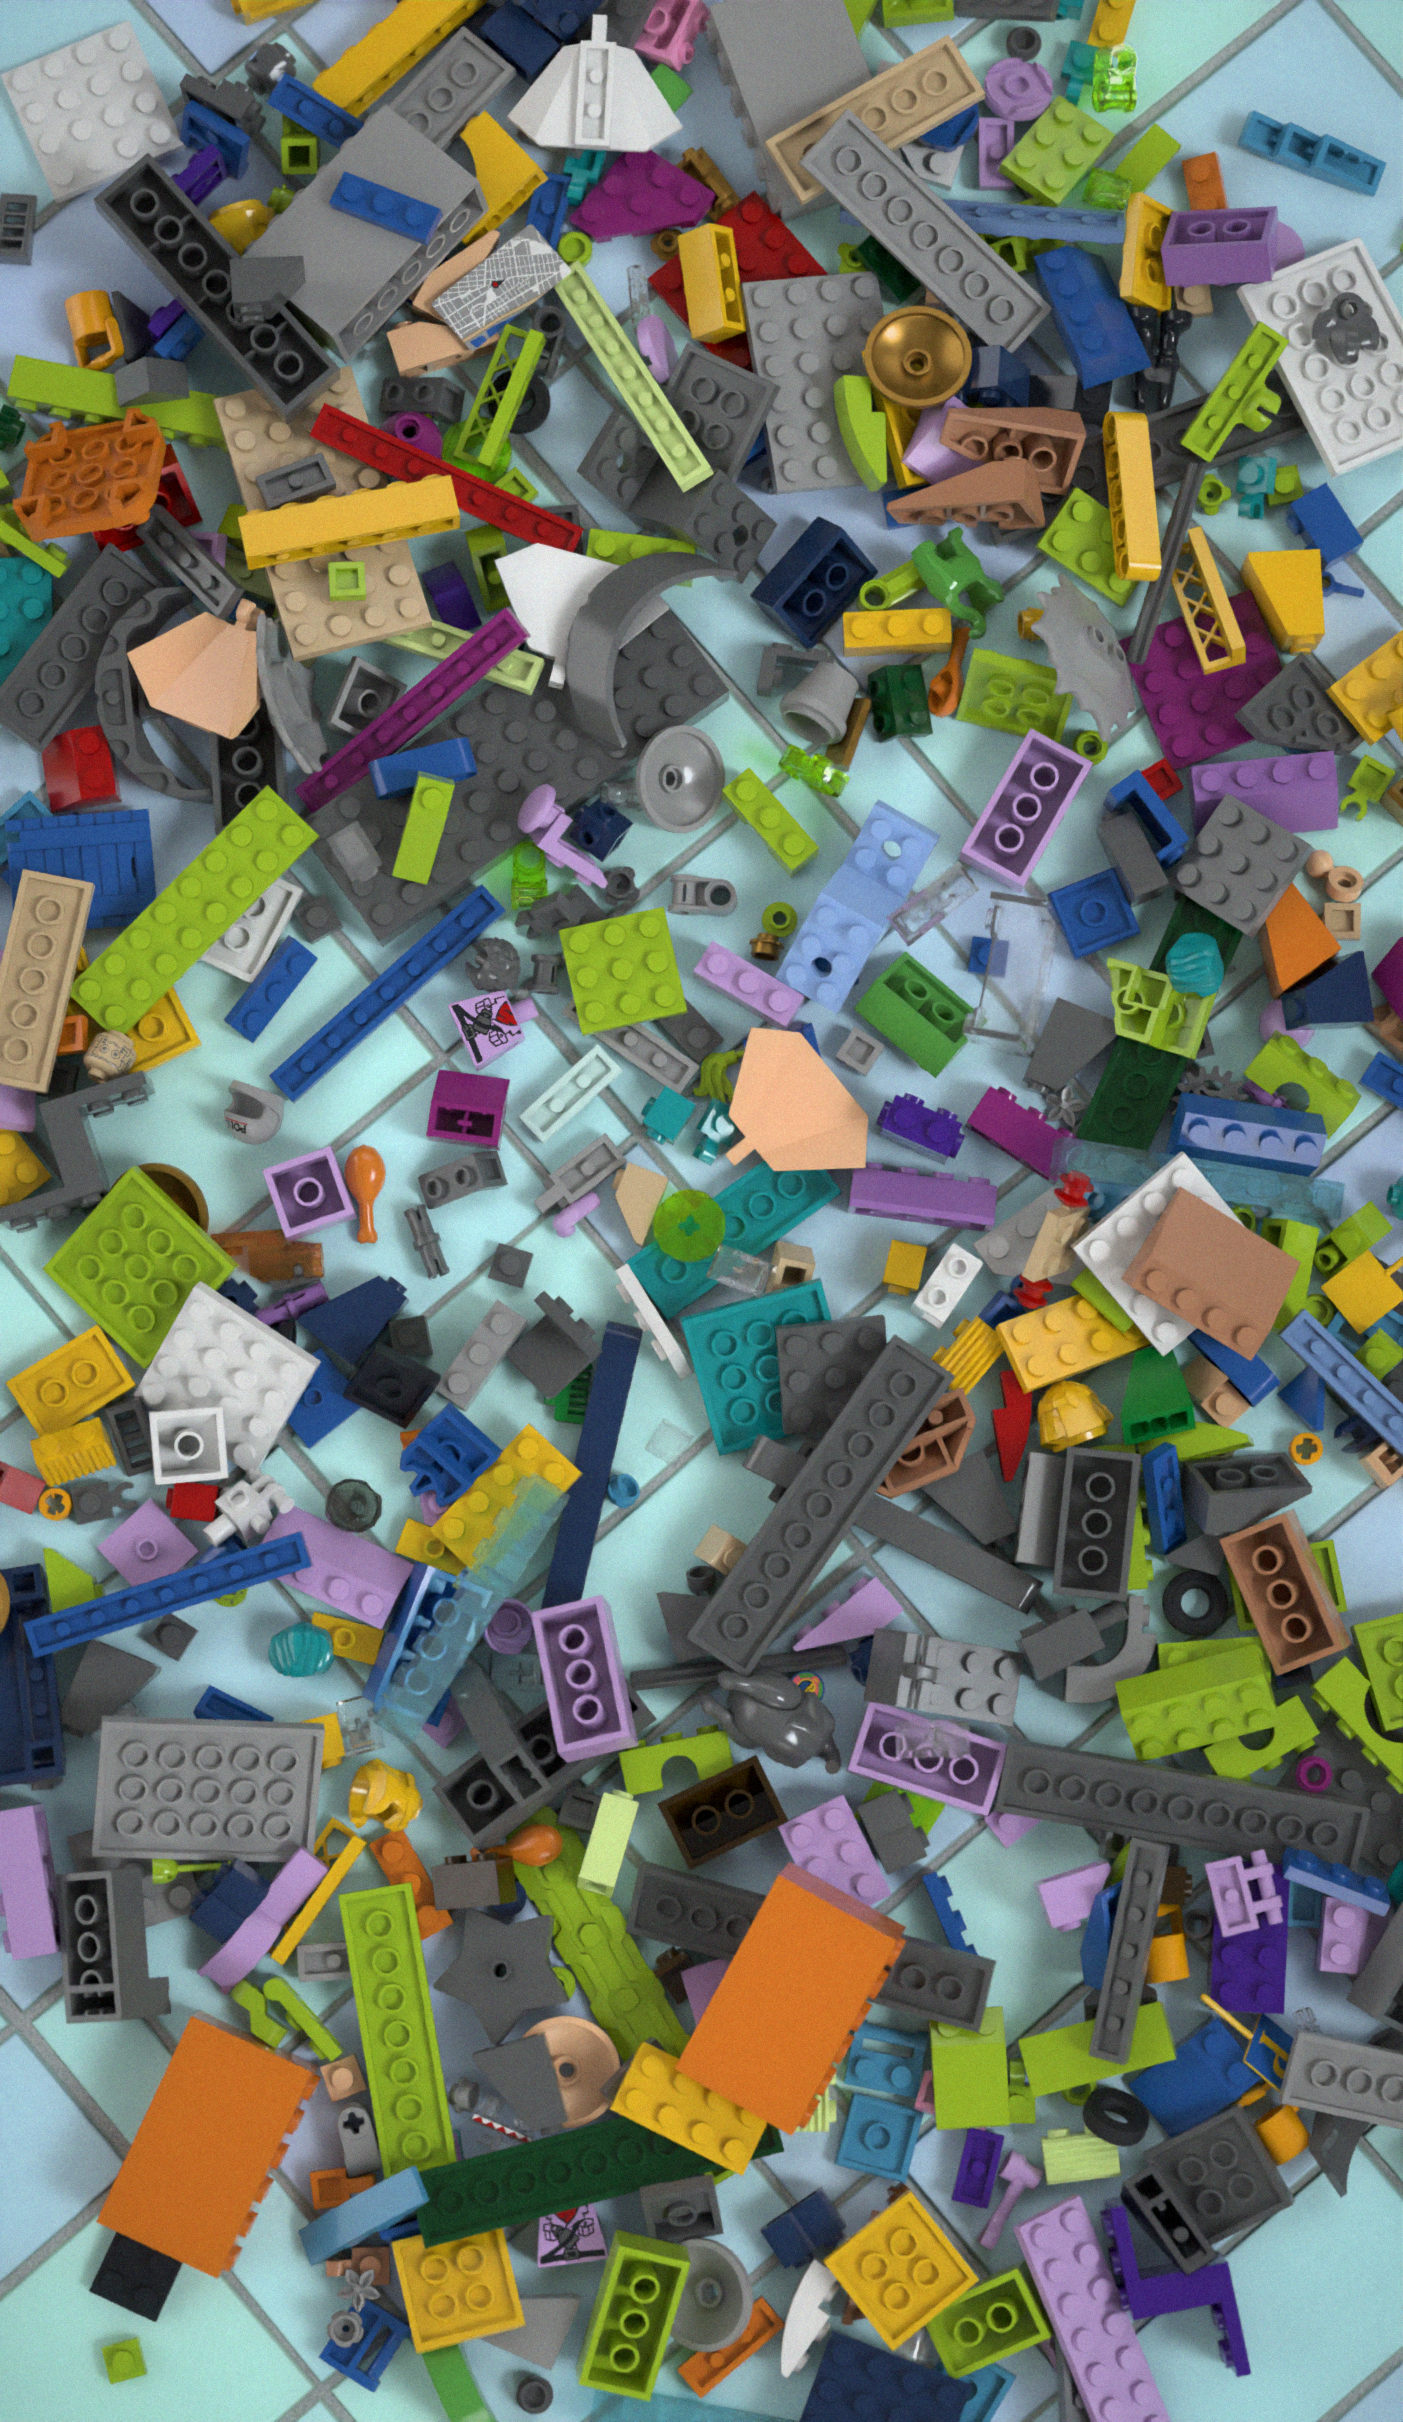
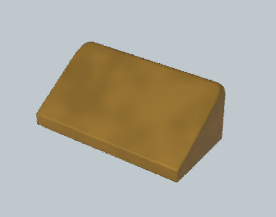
M854 698L846 721L847 731L839 743L828 745L823 759L824 766L844 773L849 771L870 711V699Z

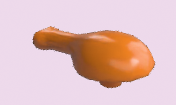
M967 626L963 628L957 627L954 630V641L948 663L930 682L928 708L932 715L940 718L953 713L961 701L964 689L962 663L968 641L970 640L968 634L971 630Z
M363 1144L354 1148L348 1155L344 1167V1177L350 1192L358 1202L360 1228L357 1233V1241L360 1244L367 1242L375 1244L378 1240V1235L374 1229L373 1206L377 1195L385 1183L386 1170L383 1159L378 1151L373 1147Z
M541 1823L531 1824L517 1832L509 1842L492 1846L486 1852L498 1851L499 1858L513 1857V1860L524 1865L533 1867L543 1866L555 1860L561 1853L563 1839L558 1830L550 1825ZM472 1847L469 1851L472 1857L471 1861H476V1854L481 1853L475 1847Z

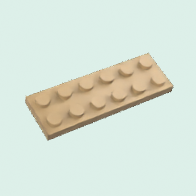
M948 34L765 141V147L801 205H804L825 193L826 190L798 162L846 109H850L894 152L985 99L986 93Z
M25 869L22 871L0 966V1085L42 1094L48 1093L95 890L93 883Z

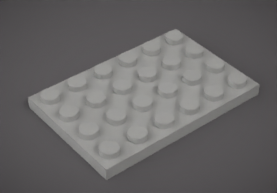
M871 271L742 283L740 290L753 373L781 387L762 426L774 495L865 486L847 452L839 429L833 384L843 375L867 376L861 352L865 350L870 332L884 317L878 278ZM871 389L872 412H878ZM886 444L887 483H894L897 481Z
M102 1716L91 1847L92 1857L233 1861L238 1857L242 1861L286 1863L300 1845L313 1854L325 1734L324 1723Z

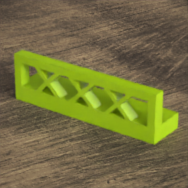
M509 324L505 325L453 456L455 458L494 472L546 343L543 333L531 328L527 332ZM510 335L525 340L519 357L512 360L509 359L505 349ZM502 355H504L506 362L499 365ZM509 368L512 375L507 388L497 393L492 383L494 375ZM489 388H491L493 395L485 398ZM496 400L499 408L492 423L483 426L479 417L481 407ZM477 420L480 428L472 431ZM483 433L485 442L479 457L464 452L468 440Z

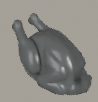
M754 1668L748 1677L742 1676L735 1670H732L730 1673L726 1671L719 1673L718 1682L721 1689L729 1690L726 1703L728 1708L719 1704L709 1694L700 1696L701 1709L714 1717L721 1724L727 1735L739 1746L749 1750L761 1748L773 1761L794 1769L804 1765L813 1757H820L826 1761L825 1770L828 1773L836 1774L839 1772L841 1758L832 1735L836 1724L835 1719L815 1692H805L784 1674L772 1669Z

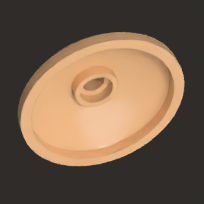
M556 2016L543 2020L529 2029L523 2037L545 2031L569 2116L568 2121L562 2123V2127L575 2128L588 2124L602 2115L611 2105L599 2089L621 2067L616 2047L600 2027L586 2019L576 2016ZM563 2063L571 2064L574 2070L572 2075L563 2076L559 2070L560 2066Z

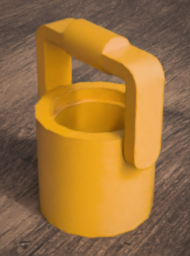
M90 290L69 297L64 302V307L73 338V347L78 367L102 372L113 365L124 354V346L109 294L103 290ZM110 343V351L101 354L90 362L87 348Z
M1159 1903L1157 1917L1165 1916L1169 1912L1172 1933L1153 1936L1144 1984L1169 1982L1190 1977L1185 1948L1186 1935L1182 1925L1183 1915L1182 1909L1178 1904Z
M1266 2081L1262 2084L1256 2082L1231 2107L1238 2103L1242 2107L1251 2105L1267 2094L1266 2091L1272 2088V2086ZM1281 2103L1252 2124L1275 2166L1284 2164L1309 2146L1311 2134L1296 2114L1300 2110L1297 2106Z

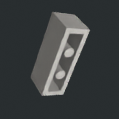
M497 1299L440 1379L435 1390L464 1411H467L503 1361L507 1352L529 1324L528 1321Z

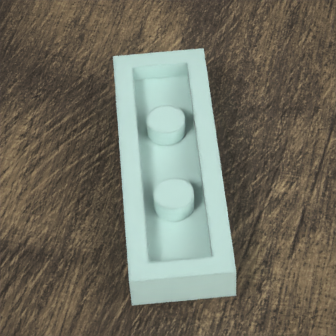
M597 1044L519 1116V1119L542 1144H545L620 1075L622 1069Z

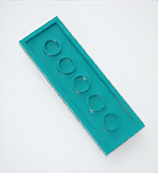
M764 1160L625 1263L629 1265L637 1280L669 1321L841 1195L842 1191L825 1169L773 1171Z

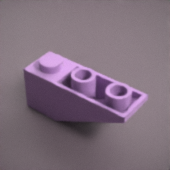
M864 1576L849 1589L853 1595L843 1604L836 1600L821 1613L825 1620L818 1626L813 1628L809 1623L793 1636L797 1643L792 1648L796 1652L872 1635L875 1632V1628L882 1629L904 1609L876 1576L871 1581Z

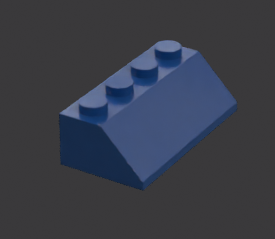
M1064 246L1034 256L1036 284L1043 299L1053 308L1049 313L1084 389L1151 367V361L1102 256L1071 246Z
M1181 1092L1164 1156L1167 1159H1173L1182 1151L1192 1163L1305 1181L1319 1167L1328 1135L1321 1114Z
M416 1560L361 1696L373 1703L438 1727L452 1694L446 1682L460 1674L493 1591Z

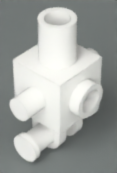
M257 1468L256 1471L249 1469L245 1475V1480L242 1479L232 1488L225 1487L221 1490L220 1498L215 1501L221 1516L202 1530V1532L214 1547L219 1546L235 1532L247 1542L256 1533L264 1534L268 1531L269 1523L274 1520L270 1512L271 1508L276 1505L278 1511L285 1514L293 1508L294 1499L285 1495V1488L281 1484L276 1483V1480L271 1475L262 1474L260 1468Z

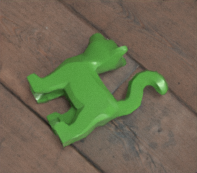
M959 526L950 530L947 533L948 537L937 545H934L931 540L919 544L911 552V555L913 556L914 566L918 569L921 578L927 585L930 595L943 603L954 617L968 621L973 627L968 636L976 640L984 637L986 633V613L1005 600L1003 596L1004 589L999 581L985 575L979 559L961 540L963 530ZM967 592L972 608L962 605L959 602L958 595Z

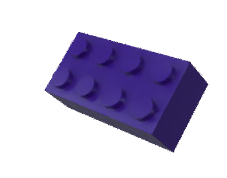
M1242 1861L1244 1869L1254 1866L1253 1862ZM1272 1863L1274 1874L1271 1875L1276 1895L1281 1896L1283 1904L1280 1907L1283 1918L1281 1923L1269 1925L1266 1912L1264 1911L1256 1913L1259 1924L1258 1929L1222 1937L1212 1896L1210 1897L1212 1930L1208 1941L1206 1994L1225 2011L1284 2014L1290 1880L1283 1877L1282 1863ZM1257 1879L1247 1881L1252 1901L1262 1899Z

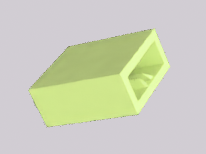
M615 1789L612 1790L611 1794L603 1793L578 1877L577 1888L612 1898L639 1806V1802L633 1801L634 1796L632 1794Z

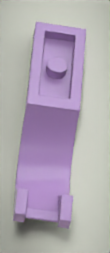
M300 1845L271 1880L269 1893L263 1902L217 1952L207 1957L198 1968L197 1974L201 1977L205 1974L221 1986L220 1991L226 1995L262 1959L281 1932L283 1926L327 1875L330 1867Z

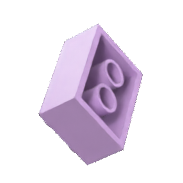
M844 1794L836 1796L778 1826L785 1844L798 1867L868 1906L892 1895Z

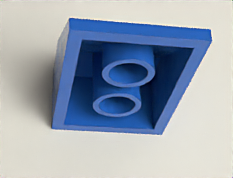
M1212 2014L1175 2044L1177 2059L1149 2066L1129 2082L1128 2085L1167 2134L1172 2137L1212 2117L1236 2100L1262 2077L1243 2062L1245 2051L1220 2020Z

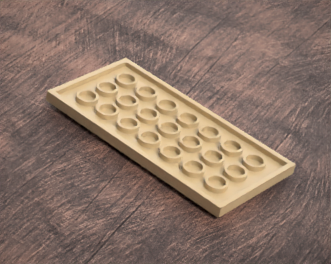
M351 365L340 368L341 379L288 424L281 419L256 389L213 399L215 412L247 512L256 509L268 511L255 483V477L321 452L334 477L336 489L300 502L301 505L315 502L322 496L333 495L337 498L351 495L353 491L369 488L377 490L386 488L389 485L385 473L309 437L324 403L369 424ZM406 539L264 567L293 663L432 627V619ZM364 561L366 601L330 602L328 562Z

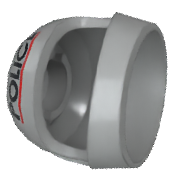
M233 1079L228 1087V1091L232 1094V1103L228 1109L224 1110V1120L228 1131L234 1138L245 1144L256 1145L269 1141L281 1128L284 1115V1098Z

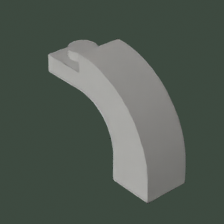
M1127 1596L1126 1612L1129 1618L1125 1620L1122 1645L1112 1659L1094 1667L1067 1666L1064 1668L1063 1702L1094 1703L1117 1696L1115 1682L1143 1674L1154 1653L1157 1634L1142 1633L1143 1626H1149L1150 1605L1144 1604L1143 1596Z

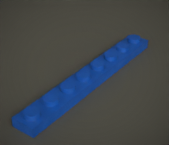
M481 884L274 1070L269 1077L293 1103H296L506 913V910Z
M301 1530L27 1621L23 1625L34 1658L311 1567L313 1562Z

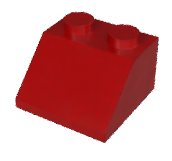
M101 725L69 730L52 739L41 754L52 814L122 802L114 751L109 745Z

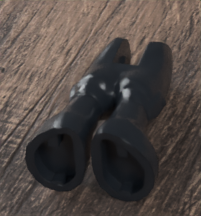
M1144 306L1130 307L1127 309V312L1151 361V367L1132 373L1134 409L1144 410L1148 394L1147 382L1160 383L1157 394L1158 411L1169 408L1172 401L1176 374L1180 368L1179 355L1176 352L1177 344L1181 334L1191 328L1193 314L1189 311L1178 309L1165 310L1161 313L1159 326L1160 347L1158 354L1155 356L1152 348L1158 311Z

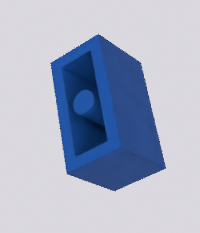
M1327 483L1322 484L1292 502L1286 511L1288 516L1285 518L1286 523L1295 536L1300 535L1306 544L1304 550L1320 549L1322 571L1328 570L1358 552L1364 543Z

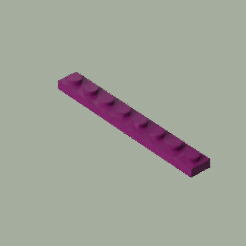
M505 607L323 764L321 771L314 772L294 791L313 814L370 773L368 763L395 754L530 638L531 634L513 611Z

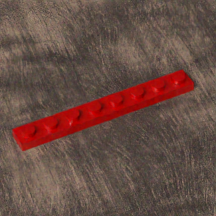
M324 403L309 437L407 484L421 481L428 475L439 474L442 477L451 475L459 510L531 545L539 543L573 553L584 530L559 516Z

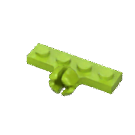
M1258 321L1178 443L1210 463L1236 424L1242 423L1255 432H1261L1266 429L1272 420L1257 411V408L1260 406L1276 415L1279 411L1281 399L1276 393L1266 387L1265 379L1290 341L1263 322Z
M13 502L0 504V542L5 545L14 546L57 578L63 576L73 563L66 557L68 553L54 542L47 544L44 541H31L13 509Z

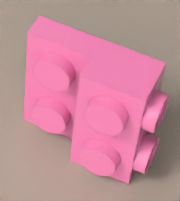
M657 0L633 50L637 55L646 57L650 64L658 66L660 63H663L671 70L680 72L683 64H689L694 57L695 47L693 43L698 33L706 31L705 21L709 20V10L702 0Z

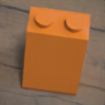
M1293 882L1257 932L1269 990L1274 1000L1279 999L1282 994L1330 962L1342 949Z

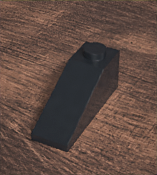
M1030 375L1028 407H1048L1079 412L1083 423L1102 426L1104 417L1109 412L1113 380L1084 389L1078 375Z
M1154 2163L1123 2182L1119 2197L1139 2226L1186 2277L1218 2257Z

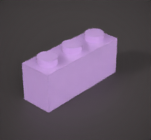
M713 940L693 971L694 978L782 1031H787L804 1003L805 996Z

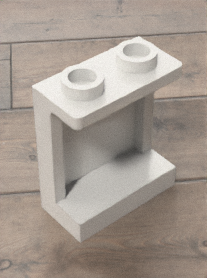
M953 1242L913 1302L910 1311L940 1330L982 1267V1261Z

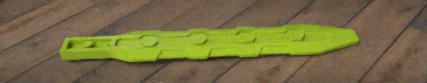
M545 1805L505 1836L506 1843L525 1826L541 1823L550 1825L558 1830L563 1839L562 1851L555 1860L543 1866L533 1867L513 1860L514 1872L518 1880L525 1888L529 1899L534 1900L542 1916L552 1915L554 1917L552 1933L555 1938L554 1944L565 1964H570L591 2002L590 2008L601 2028L606 2029L624 2063L638 2049L640 2042H645L649 2037L656 2038L668 2054L680 2059L691 2038L690 2034H686L664 1996L666 1991L661 1982L656 1978L653 1970H650L630 1933L626 1932L627 1922L618 1906L613 1905L607 1896L577 1888L586 1849L576 1831L556 1824L559 1815L548 1805ZM722 2168L704 2173V2175L713 2174L716 2186L736 2173Z

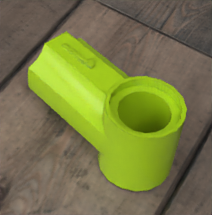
M911 559L879 579L866 582L860 590L856 607L858 612L886 611L927 588V585ZM877 594L881 597L883 604L871 606L866 602L865 596Z

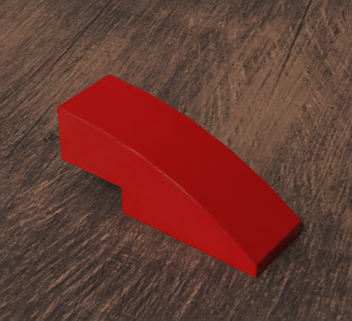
M1014 1370L999 1373L1004 1408L991 1411L1003 1483L1011 1482L1014 1478L1025 1449L1031 1420L1032 1391L1024 1394Z

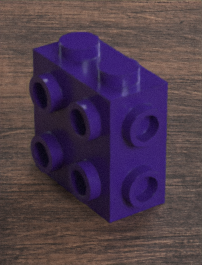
M905 1093L903 1097L896 1095L892 1103L885 1101L876 1125L881 1127L880 1137L945 1165L948 1157L956 1158L965 1138L964 1134L959 1133L962 1123L956 1121L958 1118L956 1114L939 1107L936 1112L923 1106L924 1100L909 1093Z

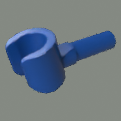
M1327 571L1321 572L1322 580H1327L1331 583L1328 588H1322L1323 597H1328L1334 592L1363 598L1364 589L1335 582L1331 573Z

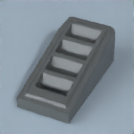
M1 193L0 264L31 266L37 208L36 195ZM9 203L28 205L27 211L9 210ZM8 217L26 218L25 223L7 222ZM7 230L24 231L23 236L6 235ZM5 243H22L21 248L5 247Z
M131 1396L106 1405L104 1411L128 1477L153 1470L150 1421L140 1396ZM132 1409L135 1410L136 1415L119 1420L118 1414ZM140 1424L141 1429L123 1434L122 1428ZM145 1438L146 1443L131 1448L127 1447L126 1443ZM147 1451L150 1452L151 1457L132 1463L131 1456Z

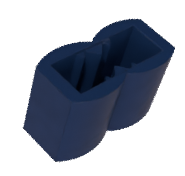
M238 1857L230 1864L223 1862L211 1878L214 1883L207 1890L201 1887L188 1904L192 1907L188 1919L222 1945L232 1937L242 1923L263 1902L271 1886L267 1879Z
M820 2187L765 2224L760 2232L785 2269L791 2265L798 2269L814 2258L811 2252L815 2248L824 2244L827 2249L844 2237L842 2230L847 2227V2224L824 2189Z

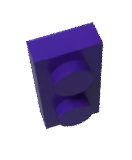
M976 2128L967 2129L951 2200L988 2209L1004 2143V2135Z

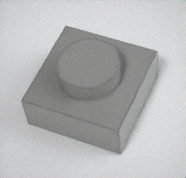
M854 1027L835 1058L866 1077L885 1048V1045L857 1027Z

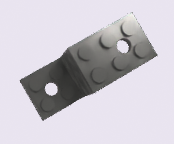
M612 411L577 469V472L636 526L694 545L708 559L739 572L736 579L732 581L740 584L744 582L778 525L718 468L710 466L714 474L683 493L650 439L622 413ZM622 453L623 462L621 466L618 468L616 461L618 456ZM738 527L739 534L737 539L734 541L733 533L735 529Z
M143 1070L38 1104L65 1187L0 1208L1 1225L9 1230H16L17 1233H24L36 1229L38 1221L50 1218L51 1222H57L71 1217L72 1210L85 1207L86 1211H90L98 1206L109 1193L111 1187L88 1115L93 1114L94 1118H100L114 1113L115 1106L127 1103L128 1107H133L149 1101L148 1096L156 1092L152 1080Z

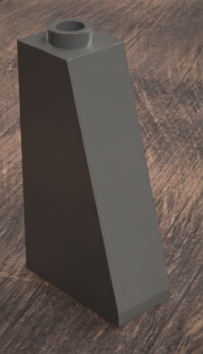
M478 1663L446 1682L488 1766L521 1808L550 1790L552 1786L495 1686Z

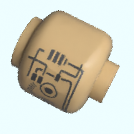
M110 1030L108 1033H98L83 1056V1063L89 1070L88 1077L94 1082L102 1084L126 1076L137 1058L136 1051L133 1048L134 1042L116 1030Z

